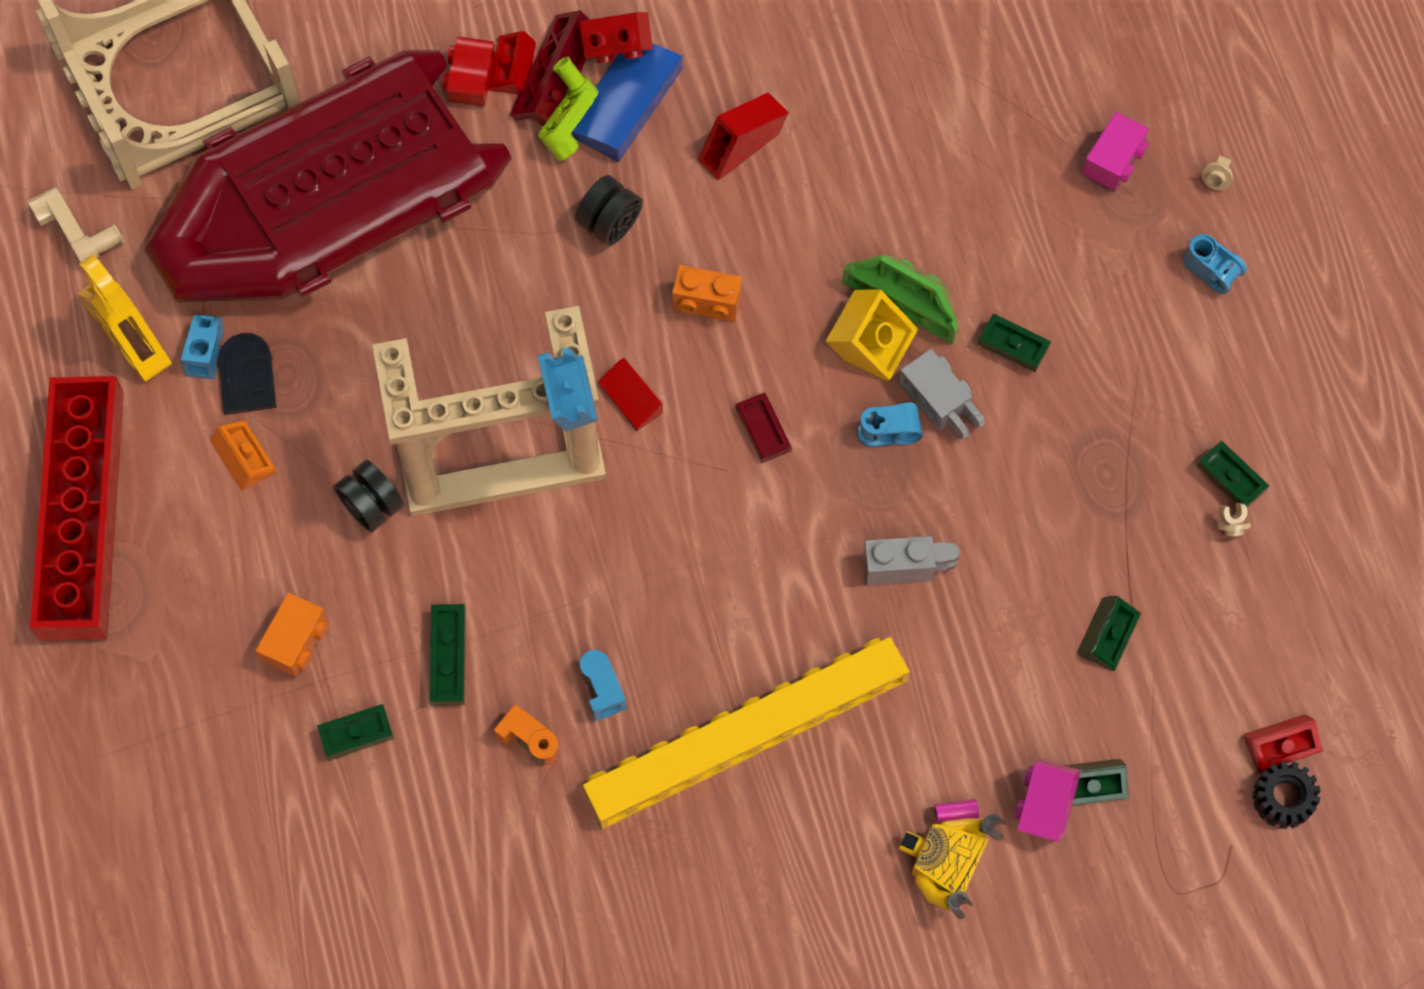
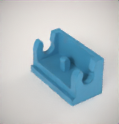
M563 348V357L553 358L551 354L546 352L538 355L551 418L567 432L596 422L598 417L584 357L582 355L577 356L569 348Z

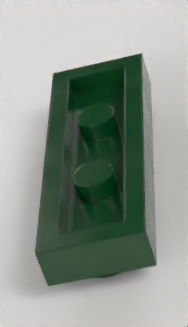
M465 604L431 605L429 697L431 706L465 705Z

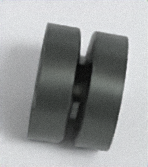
M605 175L592 185L581 200L576 211L575 221L589 232H594L598 239L611 246L621 240L631 229L641 212L643 199L630 189H624V185L611 175Z
M365 459L352 470L356 480L346 475L333 485V489L351 515L367 531L372 533L385 522L383 513L392 517L404 507V502L387 477L372 462Z

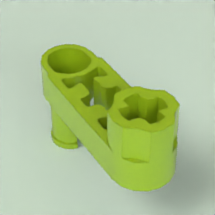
M569 57L562 58L553 67V70L569 88L568 94L538 134L539 139L558 161L565 160L578 149V142L571 133L599 93L589 78L582 76Z

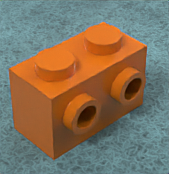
M679 265L672 293L673 310L736 322L742 296L743 277Z
M288 592L255 650L260 661L297 678L301 669L305 670L309 666L313 657L312 649L317 640L321 641L328 631L329 619L324 608Z

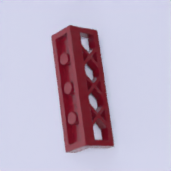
M581 10L555 15L510 114L516 121L533 118L543 127L568 94L569 88L553 70L554 65L559 60L569 57L581 73L587 58H584L579 21L589 19ZM531 101L529 108H526L527 104Z

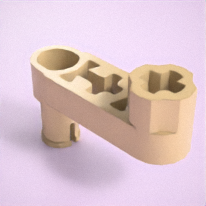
M56 187L27 201L41 226L53 220L57 221L80 262L92 254L98 259L100 258L99 254L120 243H124V239L115 224L91 237L88 235L84 236Z

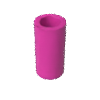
M976 799L934 804L937 824L956 819H979Z

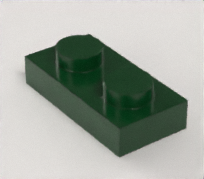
M994 313L978 340V345L1035 373L1051 344L1050 340Z
M1220 441L1198 461L1197 467L1235 503L1245 504L1247 508L1269 488V485L1223 441Z
M383 704L317 725L328 761L394 739Z

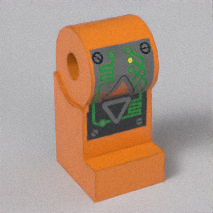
M517 704L510 709L494 729V735L498 741L506 746L511 739L526 749L534 763L540 766L552 764L559 756V742L555 734Z

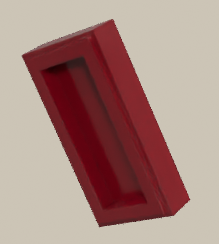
M765 392L735 404V409L761 463L792 452V446Z

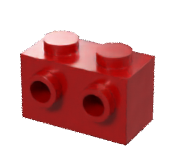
M634 12L579 21L584 58H596V63L615 61L614 55L624 54L625 59L643 57V51L653 49L648 12Z

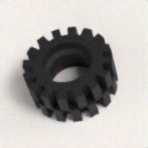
M1282 761L1277 766L1276 764L1271 765L1263 772L1254 786L1256 788L1253 792V799H1256L1254 807L1256 810L1260 809L1262 811L1259 816L1263 820L1266 817L1270 819L1269 824L1272 826L1278 823L1282 829H1286L1289 825L1292 828L1298 827L1300 823L1306 822L1317 809L1316 806L1321 798L1318 797V794L1321 792L1320 785L1315 786L1314 783L1317 781L1315 775L1311 777L1307 775L1308 768L1305 766L1302 770L1297 768L1299 763L1292 762L1291 765H1287V761ZM1280 783H1288L1294 786L1299 793L1298 804L1293 807L1280 805L1274 797L1275 786Z

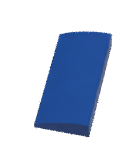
M653 43V49L643 51V57L625 59L624 54H619L596 88L599 93L572 131L573 137L590 148L620 162L682 71V55Z

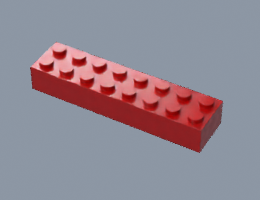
M116 376L49 378L30 629L39 641L107 639L124 399V391Z

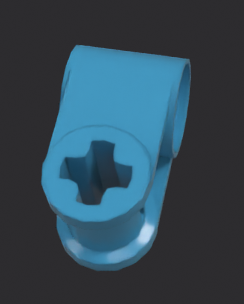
M1199 234L1193 237L1183 256L1185 267L1220 294H1227L1231 290L1232 282L1247 271L1245 262L1238 255L1230 252L1208 234ZM1195 251L1203 252L1206 257L1197 255Z
M907 402L866 409L860 418V426L857 433L859 441L867 447L874 448L895 444L908 445L918 442L923 438L917 405Z

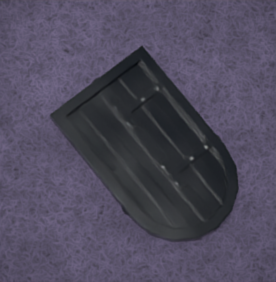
M241 333L232 336L224 343L220 350L219 368L225 415L277 408L272 365L273 357L268 344L262 337L253 333Z

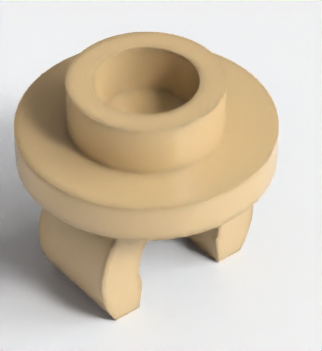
M1220 155L1217 162L1207 164L1201 173L1204 184L1218 191L1229 188L1233 181V173L1228 168L1232 160Z
M1236 503V514L1233 517L1230 516L1229 506L1220 505L1218 513L1223 522L1217 523V529L1223 530L1225 536L1244 535V529L1251 528V522L1245 520L1248 512L1246 505Z

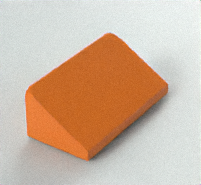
M246 420L216 428L211 438V443L241 491L276 473V468Z

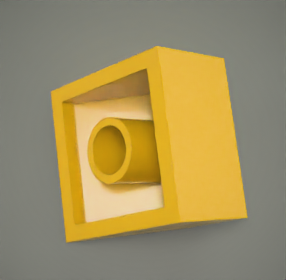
M881 289L854 290L825 342L844 361L883 380L890 381L918 328Z

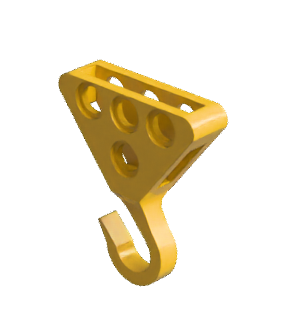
M93 254L78 263L79 268L89 282L88 286L76 293L78 298L141 379L146 383L171 366L172 362L131 299L120 285L113 280L102 263ZM125 319L153 353L152 356L143 362L118 326Z

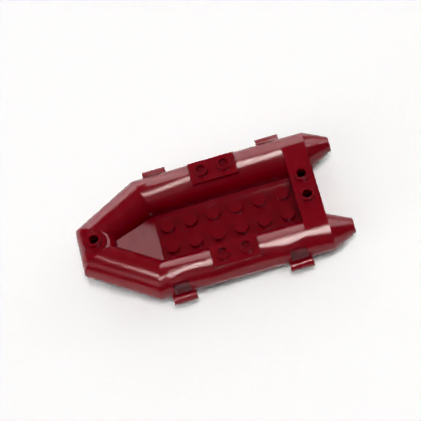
M403 50L377 64L368 56L342 70L346 80L238 135L230 126L203 140L206 151L194 157L148 239L144 251L177 302L284 299L297 291L303 298L330 284L331 280L328 275L437 217H439L442 223H445L471 209L469 200L492 189L510 163L511 155L503 143L472 144L433 88L447 68L446 60L439 50Z

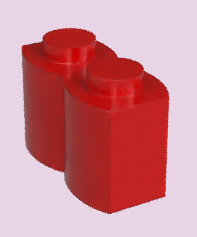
M457 36L455 46H449L448 64H451L449 73H444L442 81V91H447L448 101L485 106L495 58L494 41Z

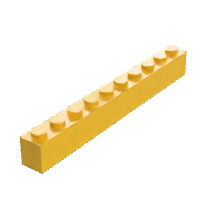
M888 637L882 641L880 638L873 639L862 647L863 650L853 655L849 652L835 658L832 661V665L822 670L820 667L813 668L802 675L803 679L793 684L784 682L776 686L772 690V694L762 699L759 696L750 698L741 705V709L731 714L729 711L717 714L711 719L710 724L700 729L698 726L690 727L680 734L681 738L673 742H659L649 749L650 753L639 758L637 756H630L618 764L619 768L608 773L599 771L591 775L587 779V783L583 784V790L601 829L603 830L906 683L910 671L892 638Z

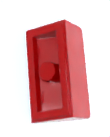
M525 31L499 36L488 87L489 90L520 94L532 68L536 48L535 40Z
M624 357L598 381L599 386L636 431L663 413L662 402Z
M1301 715L1244 734L1245 742L1258 772L1267 770L1273 764L1277 766L1282 761L1289 763L1323 752L1316 721L1308 715Z

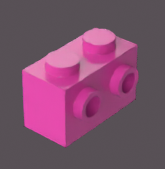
M1115 112L1086 158L1082 175L1116 191L1121 181L1127 183L1135 169V166L1132 165L1136 158L1141 160L1150 144L1146 141L1149 128Z
M1043 759L1035 762L1034 767L1029 765L1024 778V786L1028 787L1025 800L1020 799L1015 813V819L1020 820L1017 830L1056 842L1064 838L1081 771Z

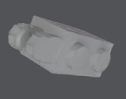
M930 349L901 369L899 377L900 386L939 431L948 425L959 438L963 439L969 436L967 426L959 418L962 414L977 428L986 424L981 412L971 402L973 396L970 387L964 380L956 378L951 372L950 364L943 356H938Z
M932 536L865 540L863 561L866 586L933 581L935 572L946 571V569L950 571V569L956 568L961 550H959L954 542H949L948 544L946 542L933 543Z

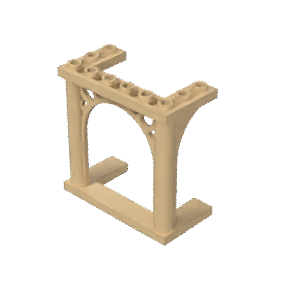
M37 0L41 8L35 11L51 43L50 45L58 61L65 60L67 66L63 67V71L70 85L77 83L79 90L75 91V94L82 108L89 107L92 114L87 115L94 132H99L98 134L101 138L99 141L107 157H109L120 182L126 179L131 190L143 185L140 176L204 148L203 140L231 126L235 133L300 103L287 59L276 39L268 42L246 0H228L269 75L273 86L200 119L175 126L148 124L128 114L113 95L111 88L112 67L119 51L133 36L146 28L210 0H135L119 8L93 14H81L64 10L56 5L53 0ZM113 42L112 48L107 50L105 47ZM91 54H99L105 58V62L99 66L89 65L84 60ZM101 74L103 78L100 82H97L94 75ZM106 100H112L110 104H104ZM119 121L127 123V126L122 131L118 123ZM135 130H142L144 132L141 143L128 139L129 135ZM159 134L162 136L161 138L154 139V143L151 144L152 135Z
M579 306L545 312L554 358L563 357V348H569L577 356L582 355L584 357L595 406L600 405ZM407 338L372 345L389 441L391 445L396 444L411 516L606 479L596 422L567 432L563 430L567 451L438 475L433 449L451 433L535 417L552 419L543 378L419 401Z

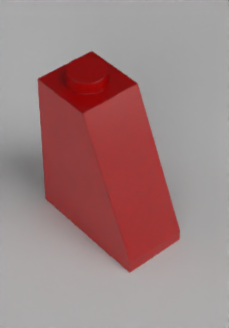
M767 92L718 115L698 157L699 162L717 180L722 179L779 135L789 112Z

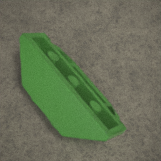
M881 255L849 263L843 269L842 284L853 290L881 289L914 324L950 344H953L956 340L958 331L957 319L947 286L938 277L932 274L926 275L915 269L909 261L897 259L892 255Z

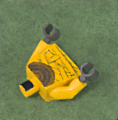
M990 814L985 819L965 818L943 821L940 824L932 825L926 839L909 831L906 832L899 850L917 858L912 875L915 877L916 886L929 904L948 911L952 910L958 919L965 917V914L959 907L963 904L973 905L965 891L987 844L988 838L984 836L988 834L994 840H1001L1003 835L999 831L994 830V827L998 824L1006 825L1003 819L998 815Z

